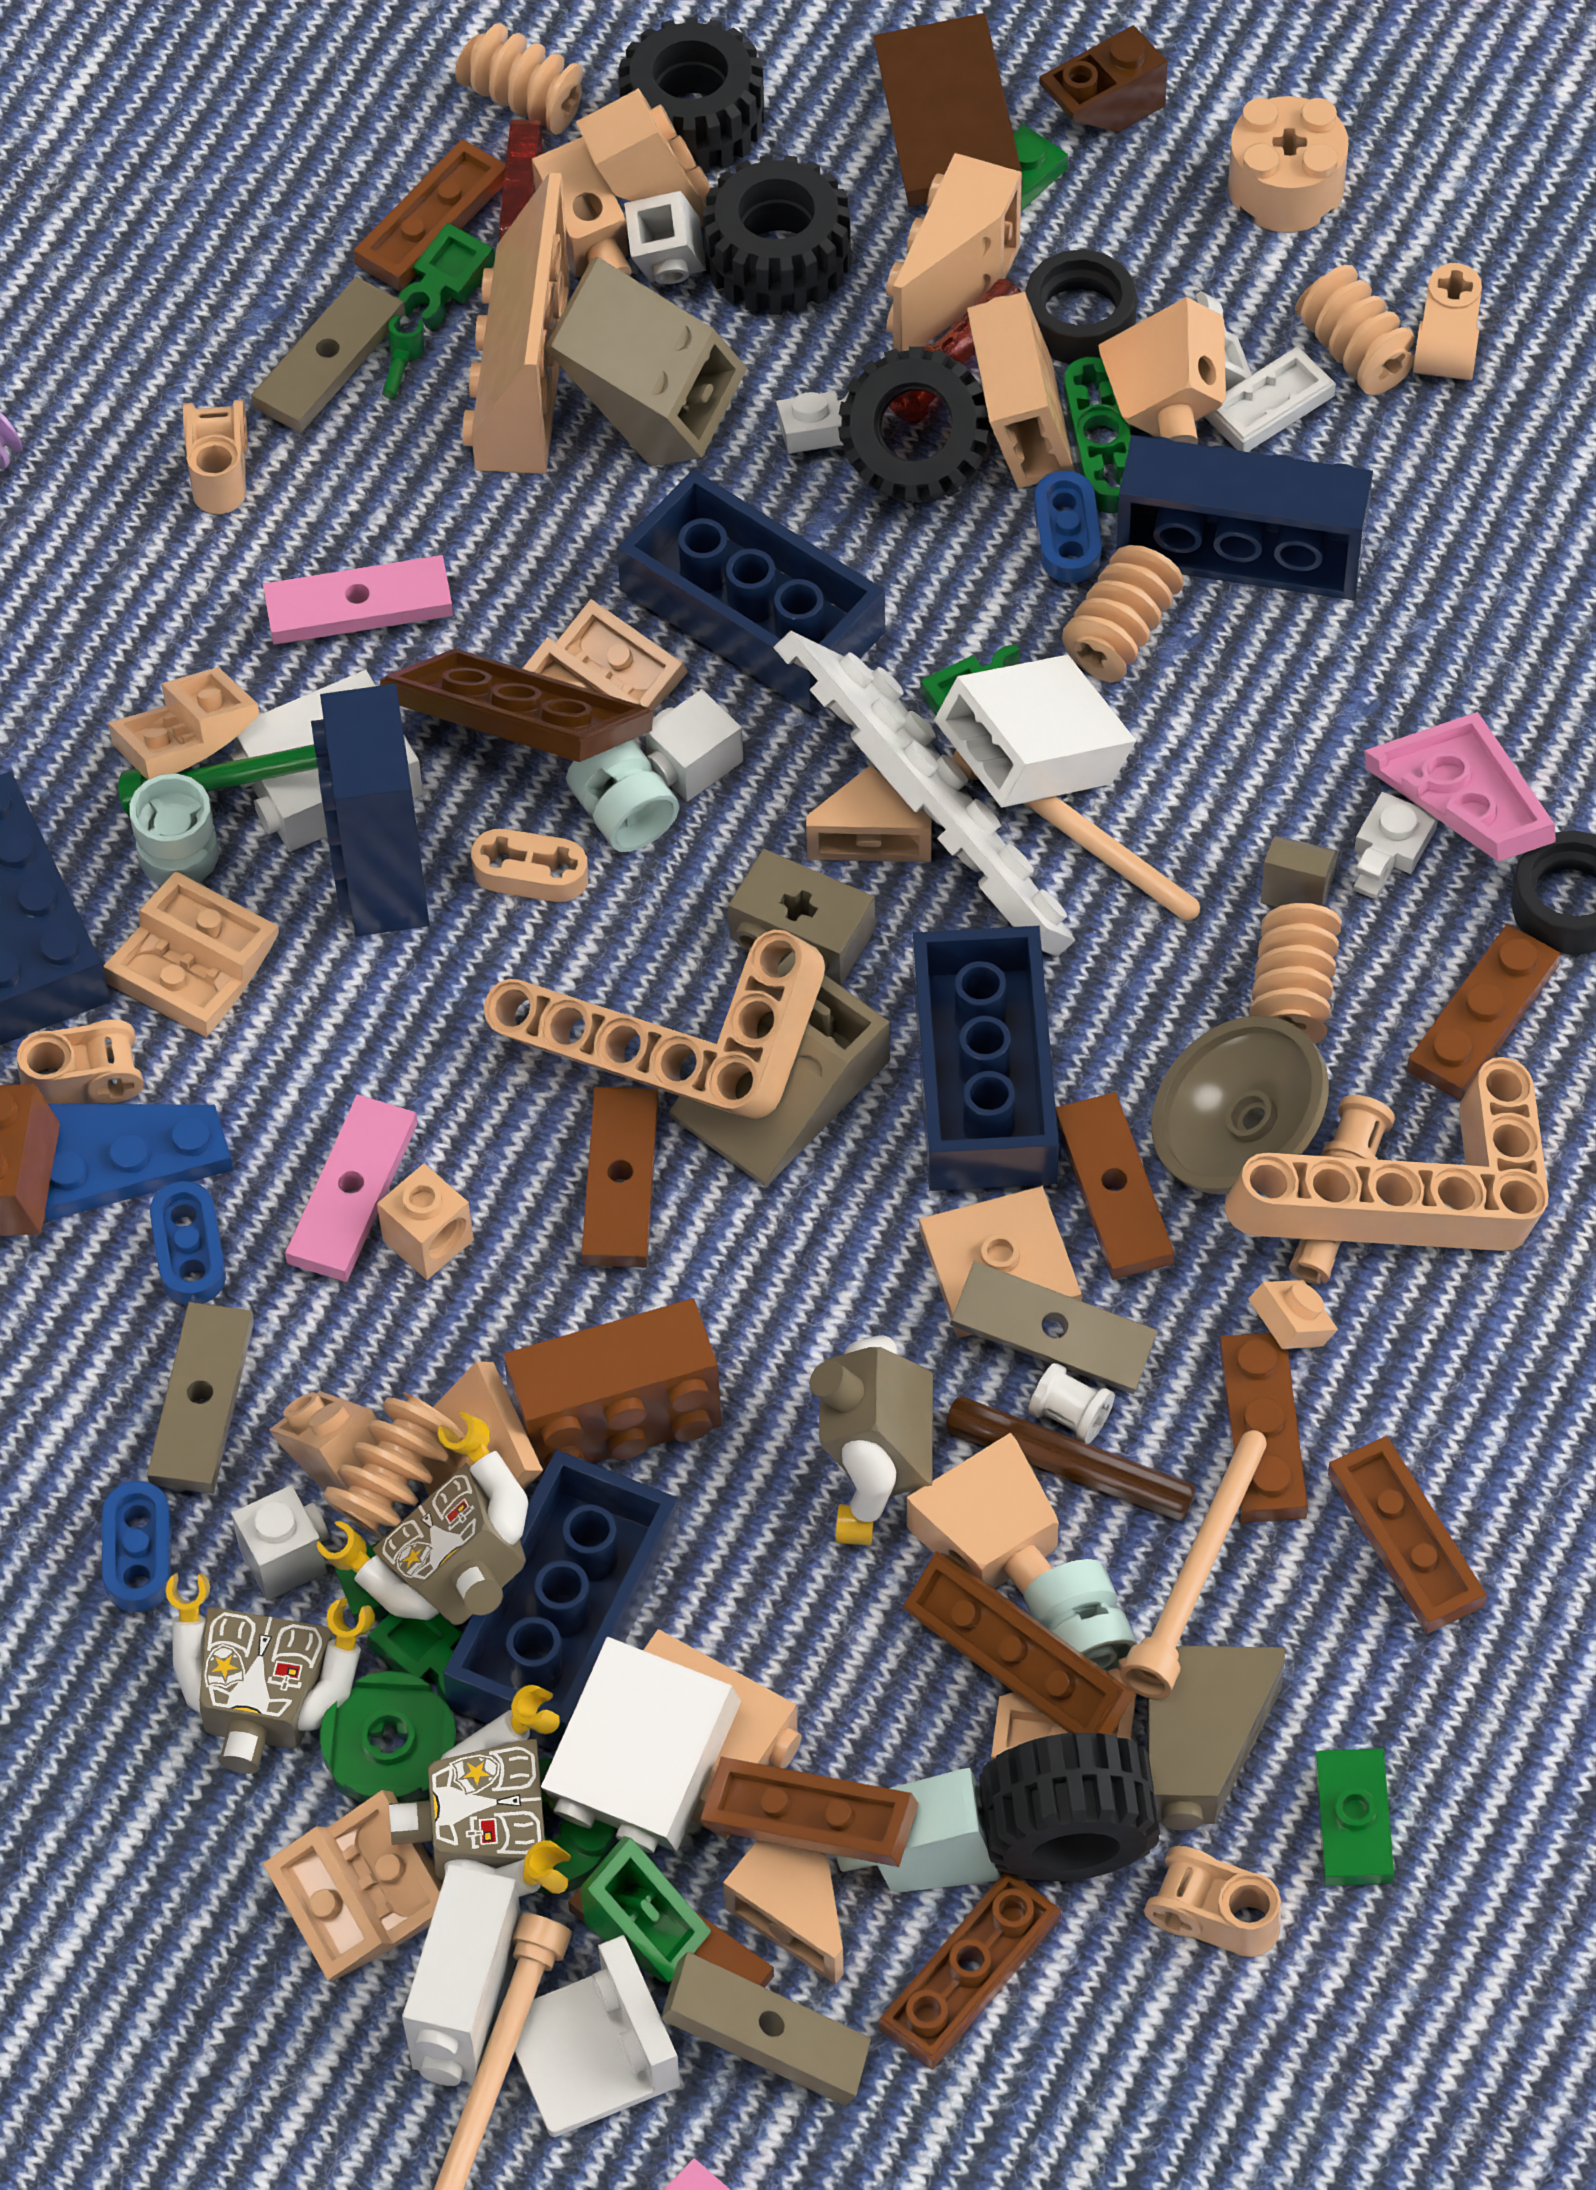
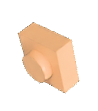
M1304 1280L1263 1282L1248 1298L1282 1349L1324 1346L1338 1330L1324 1310V1302L1320 1295L1308 1286Z

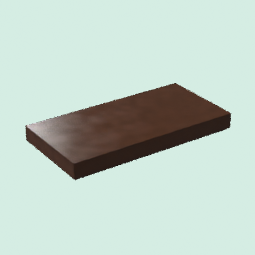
M986 13L873 35L908 207L927 203L929 190L937 173L945 175L955 153L1021 172Z
M457 648L380 679V686L396 683L399 706L577 762H582L652 731L653 710H650L649 707Z

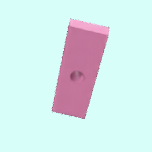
M443 555L263 584L273 645L453 616Z
M358 1094L356 1095L286 1249L287 1264L344 1282L348 1281L378 1214L377 1203L386 1196L417 1127L416 1112ZM351 1190H359L355 1193H346Z

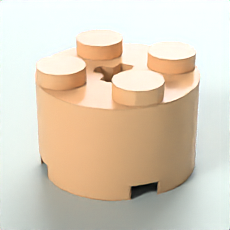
M1292 96L1271 99L1255 98L1244 106L1243 114L1237 120L1231 135L1228 178L1229 196L1239 212L1242 207L1246 212L1254 216L1255 224L1276 232H1299L1311 229L1320 224L1321 217L1331 209H1333V213L1341 204L1344 195L1348 155V135L1343 123L1337 117L1335 106L1330 101L1322 98L1310 100Z

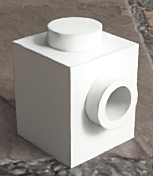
M681 191L624 203L630 255L650 283L675 284L686 280L689 274L706 271L700 218Z
M703 689L696 692L677 707H670L661 711L653 719L652 731L645 734L647 759L651 763L652 771L660 775L668 787L671 786L686 802L743 762L742 727Z
M292 1485L231 1513L239 1549L266 1601L327 1573L324 1557L317 1549V1541L321 1543L330 1538L327 1527L316 1505L312 1502L303 1507Z

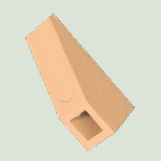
M638 88L576 121L595 166L615 196L629 201H636L681 191L698 214L700 226L703 227V207L706 206V196L711 185L701 167H696L686 143L681 135L677 136L661 104L651 109Z

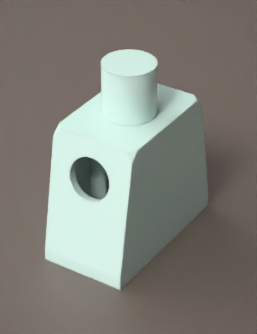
M970 1768L889 1788L910 1792L919 1803L899 1867L836 1855L842 1872L878 1866L890 1891L894 1892L998 1881L1001 1877V1871L995 1868V1863H991L989 1859L980 1788Z

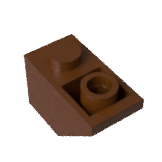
M1132 25L1039 76V84L1073 121L1120 132L1165 107L1168 61Z

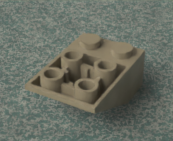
M599 257L591 259L544 347L650 467L702 458L748 369L712 327Z
M793 951L779 964V978L786 976L794 967L796 956ZM824 975L782 1098L774 1111L759 1119H749L679 1096L669 1110V1117L766 1188L890 1061V1021ZM773 1011L761 1017L757 1025L758 1039L767 1035L774 1024ZM751 1072L745 1073L736 1084L735 1092L737 1099L743 1098L750 1091L753 1082Z

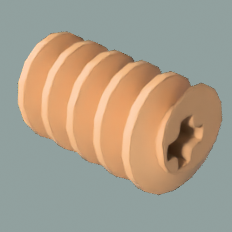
M501 23L494 24L486 34H476L463 48L457 60L455 69L456 81L464 87L472 86L473 90L483 97L491 96V99L502 107L510 106V110L520 117L528 116L529 120L539 127L547 126L548 130L554 135L562 134L572 122L580 105L581 82L583 78L582 66L572 63L563 70L564 57L562 55L553 53L545 59V47L539 43L532 44L526 50L527 38L520 33H516L507 40L508 28Z
M1342 265L1320 277L1302 293L1295 306V315L1301 317L1305 327L1315 333L1316 338L1323 347L1329 348L1333 358L1338 363L1343 364L1345 371L1351 378L1357 380L1358 385L1365 394L1377 395L1384 393L1399 384L1411 371L1415 356L1412 352L1408 351L1413 345L1415 336L1409 328H1399V317L1395 312H1385L1386 304L1380 296H1371L1372 288L1366 281H1357L1358 273L1352 265Z
M1134 545L1118 548L1110 558L1109 565L1098 576V582L1086 594V600L1076 609L1074 618L1063 629L1062 641L1073 661L1085 672L1099 680L1109 683L1120 681L1127 674L1126 665L1132 664L1137 659L1138 647H1143L1148 642L1150 630L1155 629L1162 621L1161 612H1166L1171 607L1173 595L1178 594L1183 589L1184 578L1180 569L1169 558L1155 550Z
M1312 903L1282 905L1268 912L1262 920V938L1259 941V960L1256 962V981L1253 984V1003L1250 1005L1249 1016H1270L1285 1020L1301 1029L1315 1044L1321 1042L1327 1036L1328 1027L1323 1022L1330 1015V1004L1327 1000L1332 997L1333 983L1330 979L1335 975L1336 962L1333 957L1338 954L1339 941L1336 936L1341 932L1342 920L1336 912L1327 907Z
M403 1392V1395L408 1401L387 1397L382 1405L393 1423L372 1420L367 1427L378 1446L364 1442H357L352 1451L363 1465V1468L342 1464L337 1472L348 1487V1490L327 1487L323 1493V1497L335 1511L380 1540L384 1538L378 1530L380 1524L397 1527L402 1522V1519L392 1507L394 1503L399 1502L416 1506L419 1501L407 1485L410 1479L428 1484L434 1479L422 1463L424 1458L427 1457L444 1462L448 1458L447 1453L437 1441L439 1426L442 1425L451 1429L459 1439L463 1435L462 1431L451 1420L427 1403L406 1392Z

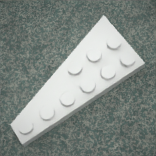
M790 631L773 647L787 664L795 663L813 674L818 682L810 691L824 707L830 708L846 723L856 724L857 727L850 733L851 739L912 810L919 812L923 809L936 823L946 829L937 839L952 856H957L975 872L982 871L985 874L978 881L980 889L1013 927L1040 925L1042 951L1056 957L1076 941L1062 923L1067 917L1063 907L1050 893L1044 889L1039 891L1029 878V875L1034 871L1030 862L1013 845H1005L996 832L1001 826L997 817L980 800H972L963 787L968 782L966 775L948 756L939 755L931 744L936 738L934 731L917 713L907 711L899 700L904 694L903 689L886 670L878 667L873 671L854 654L849 652L842 656L793 631Z

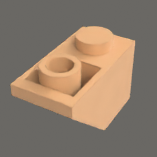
M322 1391L307 1393L291 1402L283 1412L285 1418L269 1429L274 1439L323 1491L327 1487L348 1490V1487L337 1472L342 1464L363 1468V1465L352 1451L357 1442L378 1446L367 1429L372 1420H377L371 1409Z

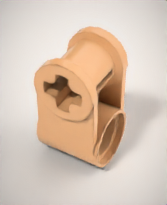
M1448 263L1438 267L1431 274L1428 283L1423 321H1420L1413 373L1464 380L1473 379L1479 336L1477 323L1482 284L1479 275L1471 267L1460 263Z
M234 400L232 406L197 409L193 403H184L183 425L186 458L194 502L201 510L209 514L229 513L242 504L246 495L245 453H248V433L244 400Z
M114 1019L102 1020L87 1026L55 1031H40L31 1034L22 1041L17 1050L20 1084H36L48 1104H109L127 1101L137 1096L144 1086L140 1070L134 1067L131 1050L135 1045V1030L131 1024ZM107 1038L111 1040V1044L105 1045V1040ZM45 1069H56V1070H58V1071H56V1072H54V1073H51V1074H39V1073H38L39 1071H42V1070H45ZM117 1078V1083L113 1085L110 1079Z
M1186 1846L1170 1848L1165 1859L1169 1869L1157 1896L1149 1898L1144 1908L1145 1916L1153 1924L1172 1934L1195 1938L1231 1951L1238 1956H1260L1274 1947L1280 1934L1281 1899L1277 1887L1270 1879L1261 1874L1252 1873L1216 1860L1210 1855ZM1252 1907L1261 1910L1266 1916L1257 1922L1248 1923L1240 1921L1233 1914L1241 1908Z

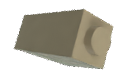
M1176 1646V1650L1179 1653L1178 1662L1181 1670L1170 1695L1163 1699L1147 1698V1753L1150 1761L1159 1823L1174 1830H1191L1200 1827L1202 1824L1216 1823L1281 1690L1285 1648Z

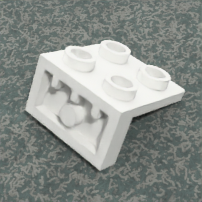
M624 1935L598 1945L601 1971L533 1999L514 2054L546 2129L552 2137L560 2136L680 2087L677 2053Z

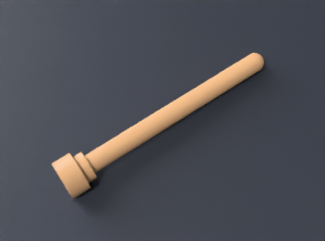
M956 750L952 760L961 768L967 778L972 781L978 780L977 775ZM1054 796L1024 803L1182 920L1191 921L1199 915L1200 904L1196 898L1058 797Z
M1250 1430L1241 1437L1151 1637L1144 1638L1140 1644L1131 1647L1120 1670V1677L1123 1683L1141 1696L1151 1699L1166 1698L1170 1695L1178 1678L1181 1667L1178 1662L1179 1653L1176 1650V1646L1266 1449V1438L1259 1431Z
M531 1913L520 1914L512 1936V1942L516 1946L513 1957L518 1962L434 2190H464L543 1972L551 1971L555 1961L563 1960L572 1936V1931L554 1920Z

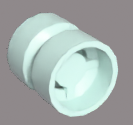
M634 739L582 762L573 761L568 769L566 776L568 787L583 808L593 814L596 826L611 847L619 852H631L647 846L665 833L677 818L680 808L677 798L661 776L652 771L650 761Z
M164 774L145 781L135 791L129 804L133 835L136 839V850L139 864L144 874L160 886L175 871L197 883L202 882L213 872L218 861V843L208 794L204 787L193 778L180 774Z
M1083 1559L1056 1566L1041 1574L1024 1591V1601L1030 1616L1105 1671L1118 1668L1119 1659L1127 1657L1131 1647L1138 1644L1125 1613L1120 1609L1114 1608L1117 1604V1594L1104 1565L1098 1560Z

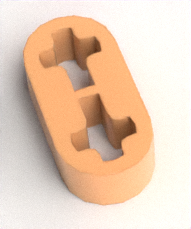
M492 829L476 838L471 847L473 875L477 883L484 889L493 892L552 902H567L581 895L588 885L587 856L582 847L568 839L509 829ZM498 853L509 855V859L504 860L501 867L490 866V862L497 859ZM559 863H566L570 866V869L563 872L562 878L551 876V871H556Z

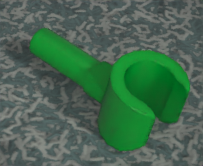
M398 315L389 321L388 326L389 351L392 357L382 395L389 399L396 398L408 362L416 360L424 353L423 321H418V327L415 331L401 333L400 316Z

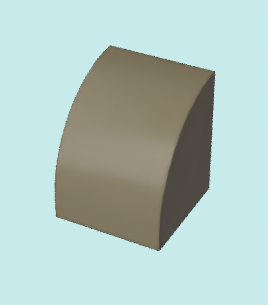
M1275 836L1264 862L1261 903L1275 907L1293 903H1312L1325 907L1337 868L1338 851Z

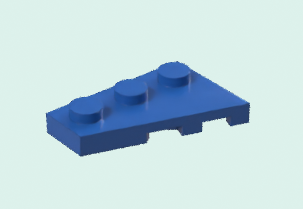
M48 1104L59 1120L60 1127L45 1208L47 1221L153 1193L174 1182H192L233 1170L231 1155L215 1105Z

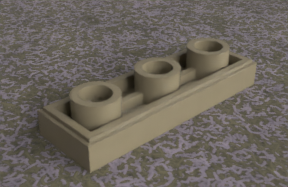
M355 276L251 394L253 408L302 433L389 333V321L396 315L400 316L401 320L405 315L404 302Z
M974 1261L950 1325L1051 1364L1058 1363L1066 1367L1067 1370L1133 1395L1137 1390L1158 1332L1154 1328ZM1049 1320L1058 1322L1063 1328L1064 1335L1059 1338L1047 1336L1042 1329V1323Z
M188 1302L147 1472L149 1483L160 1487L214 1494L254 1325L252 1310ZM199 1399H209L205 1403H195Z
M688 1951L677 1962L661 2016V2020L844 2106L856 2097L872 2039Z

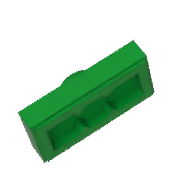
M1384 1748L1316 1751L1315 1773L1324 1886L1393 1884L1394 1865Z

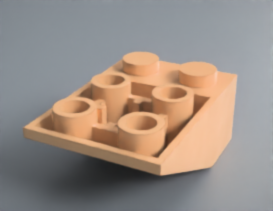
M955 153L945 175L940 173L935 175L928 194L927 206L929 209L924 219L920 217L915 218L907 240L908 254L904 263L898 261L894 263L887 281L886 295L893 297V304L888 315L886 331L893 334V349L901 352L909 350V346L922 347L968 314V307L983 303L1001 289L1020 247L1022 172Z

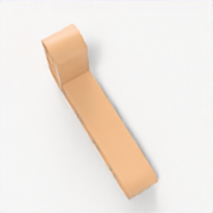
M774 929L763 933L755 940L749 951L717 1044L517 979L501 981L490 990L485 999L484 1014L487 1023L493 1030L524 1045L744 1118L759 1119L774 1111L782 1098L823 981L825 965L823 956L816 947L789 932ZM795 951L794 967L786 976L779 978V962L788 952ZM529 1000V1014L520 1025L516 1026V1011L523 1002ZM773 1011L774 1024L767 1035L758 1039L757 1025L761 1017ZM584 1017V1032L580 1039L571 1044L569 1038L570 1030L576 1021ZM639 1035L640 1049L631 1061L626 1062L624 1056L625 1048L631 1039ZM695 1053L697 1060L695 1070L686 1080L681 1081L680 1067L684 1059ZM751 1072L753 1082L750 1091L743 1098L737 1099L735 1092L736 1084L745 1073Z
M1505 1057L1492 1058L1483 1064L1461 1100L1459 1107L1465 1165L1281 1153L1256 1154L1248 1159L1226 1197L1224 1209L1227 1218L1236 1229L1253 1236L1496 1251L1514 1250L1523 1245L1548 1206V1188L1534 1083L1531 1075L1522 1064ZM1256 1191L1261 1192L1268 1198L1259 1195L1258 1193H1256ZM1319 1195L1327 1198L1329 1201L1324 1200ZM1382 1199L1386 1200V1201L1389 1202L1391 1205L1385 1203L1384 1201H1382Z

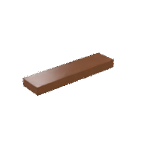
M937 1551L934 1553L902 1607L1068 1733H1101L1111 1735L1136 1694L949 1555Z

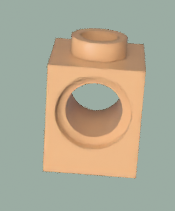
M425 1163L377 1203L383 1242L426 1280L431 1278L474 1241L469 1202Z

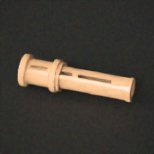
M1362 1095L1343 1097L1337 1109L1341 1120L1333 1141L1325 1144L1321 1156L1378 1160L1375 1155L1382 1135L1391 1130L1395 1121L1393 1111L1382 1102L1371 1097ZM1319 1195L1324 1200L1329 1201L1327 1198ZM1301 1239L1290 1262V1272L1295 1277L1308 1283L1320 1284L1321 1281L1324 1284L1327 1283L1342 1241Z

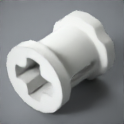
M1053 1363L1040 1379L1031 1397L1028 1413L1037 1418L1044 1415L1076 1431L1077 1440L1089 1444L1103 1427L1112 1409L1115 1394L1106 1388L1096 1391L1066 1375V1367Z

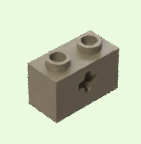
M763 848L728 904L730 939L736 941L740 947L749 952L755 940L763 933L774 929L785 930L816 947L823 956L825 965L824 975L842 986L875 931V896ZM788 952L786 955H784L781 961H783L791 952Z

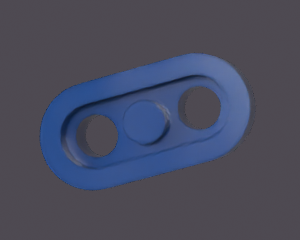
M1073 471L1050 473L1039 481L1034 495V513L1041 564L1046 573L1058 581L1066 583L1081 582L1093 576L1101 563L1102 541L1094 488L1090 481L1079 473ZM1069 507L1072 510L1058 511L1057 508ZM1068 555H1073V556H1076V557H1078V558H1076V559H1068V558H1064V557H1065V556H1068Z
M179 1181L168 1184L156 1193L150 1205L151 1225L162 1286L166 1294L177 1303L188 1305V1302L204 1304L220 1293L226 1280V1270L214 1202L210 1193L197 1183ZM182 1217L195 1219L188 1226L180 1227L175 1225V1222ZM192 1272L204 1274L197 1281L187 1282L183 1280L186 1275Z
M132 1481L115 1488L108 1495L103 1505L102 1579L108 1598L118 1608L128 1612L150 1610L166 1598V1585L171 1577L172 1519L167 1498L158 1487L148 1482ZM136 1517H146L149 1519V1522L142 1528L135 1529L128 1526V1523ZM137 1576H144L149 1579L148 1583L141 1588L127 1586L128 1582Z

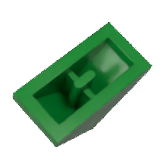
M623 1836L580 1887L585 1926L605 1941H610L624 1935L636 1963L663 1982L669 1983L673 1979L677 1962L687 1951L693 1954L712 1932L631 1837Z

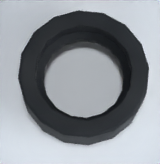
M1087 249L1062 251L1043 260L1030 274L1025 293L1051 358L1071 364L1085 357L1101 358L1099 344L1136 324L1137 293L1134 279L1122 263L1105 253ZM1086 289L1099 292L1110 299L1115 305V311L1108 318L1095 324L1075 325L1062 322L1051 315L1046 309V303L1053 296L1066 290Z
M1576 830L1555 832L1556 842L1525 852L1518 860L1511 897L1515 922L1525 934L1560 953L1575 955L1595 952L1596 912L1581 916L1561 914L1544 905L1535 893L1537 880L1552 871L1572 869L1587 872L1596 878V834Z

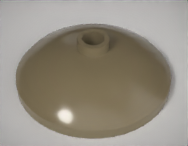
M1248 1016L1220 1024L1201 1035L1173 1062L1156 1094L1151 1117V1131L1155 1150L1163 1165L1178 1180L1192 1189L1210 1194H1229L1248 1159L1256 1154L1281 1153L1301 1155L1320 1126L1328 1100V1072L1320 1050L1301 1029L1285 1020L1270 1016Z

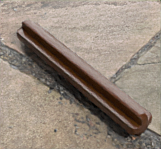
M964 1396L955 1399L947 1414L946 1430L953 1435L988 1447L1011 1433L1017 1440L1029 1464L1170 1518L1184 1520L1193 1506L1196 1487L1192 1483Z

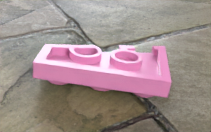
M1478 712L1364 750L1365 766L1368 771L1497 862L1556 842L1555 823Z

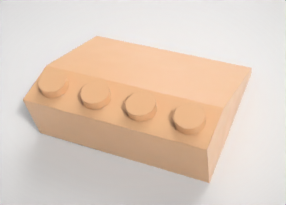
M549 173L497 244L494 268H484L482 303L489 304L488 315L477 316L475 345L476 350L483 352L481 362H471L470 398H476L475 410H465L462 429L463 446H473L475 470L532 474L547 473L560 365L544 347L568 304L570 291L561 173Z

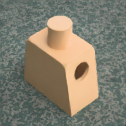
M583 137L532 158L535 190L538 189L549 173H561L568 264L573 275L582 278L591 259L599 257L630 276L632 269L626 260V257L629 255L624 214L611 188L595 166Z
M1185 297L1098 346L1117 404L1125 421L1155 437H1166L1176 442L1197 445L1198 438L1195 421L1222 407L1226 399L1224 319L1219 313Z
M1011 1433L933 1480L932 1486H924L907 1496V1527L911 1533L933 1553L937 1551L949 1555L995 1589L1011 1579L1024 1596V1591L1031 1582L1041 1574L1053 1569L1045 1557L1058 1546L1059 1522L1017 1440Z

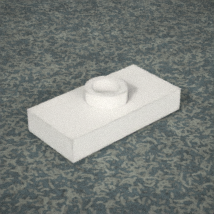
M1297 346L1226 391V399L1222 407L1205 415V418L1238 451L1248 452L1335 396L1336 383Z

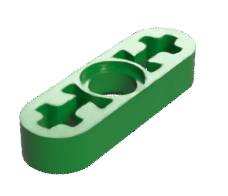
M1085 357L1071 363L1065 372L1064 402L1079 472L1090 481L1094 488L1097 510L1104 513H1118L1120 487L1109 488L1107 481L1103 480L1104 465L1113 463L1112 470L1115 482L1121 486L1131 438L1128 423L1121 415L1102 359ZM1093 382L1096 390H1099L1098 404L1089 406L1088 390L1085 385H1082L1083 383ZM1095 426H1107L1113 429L1118 436L1109 443L1098 444L1090 441L1085 436V432Z

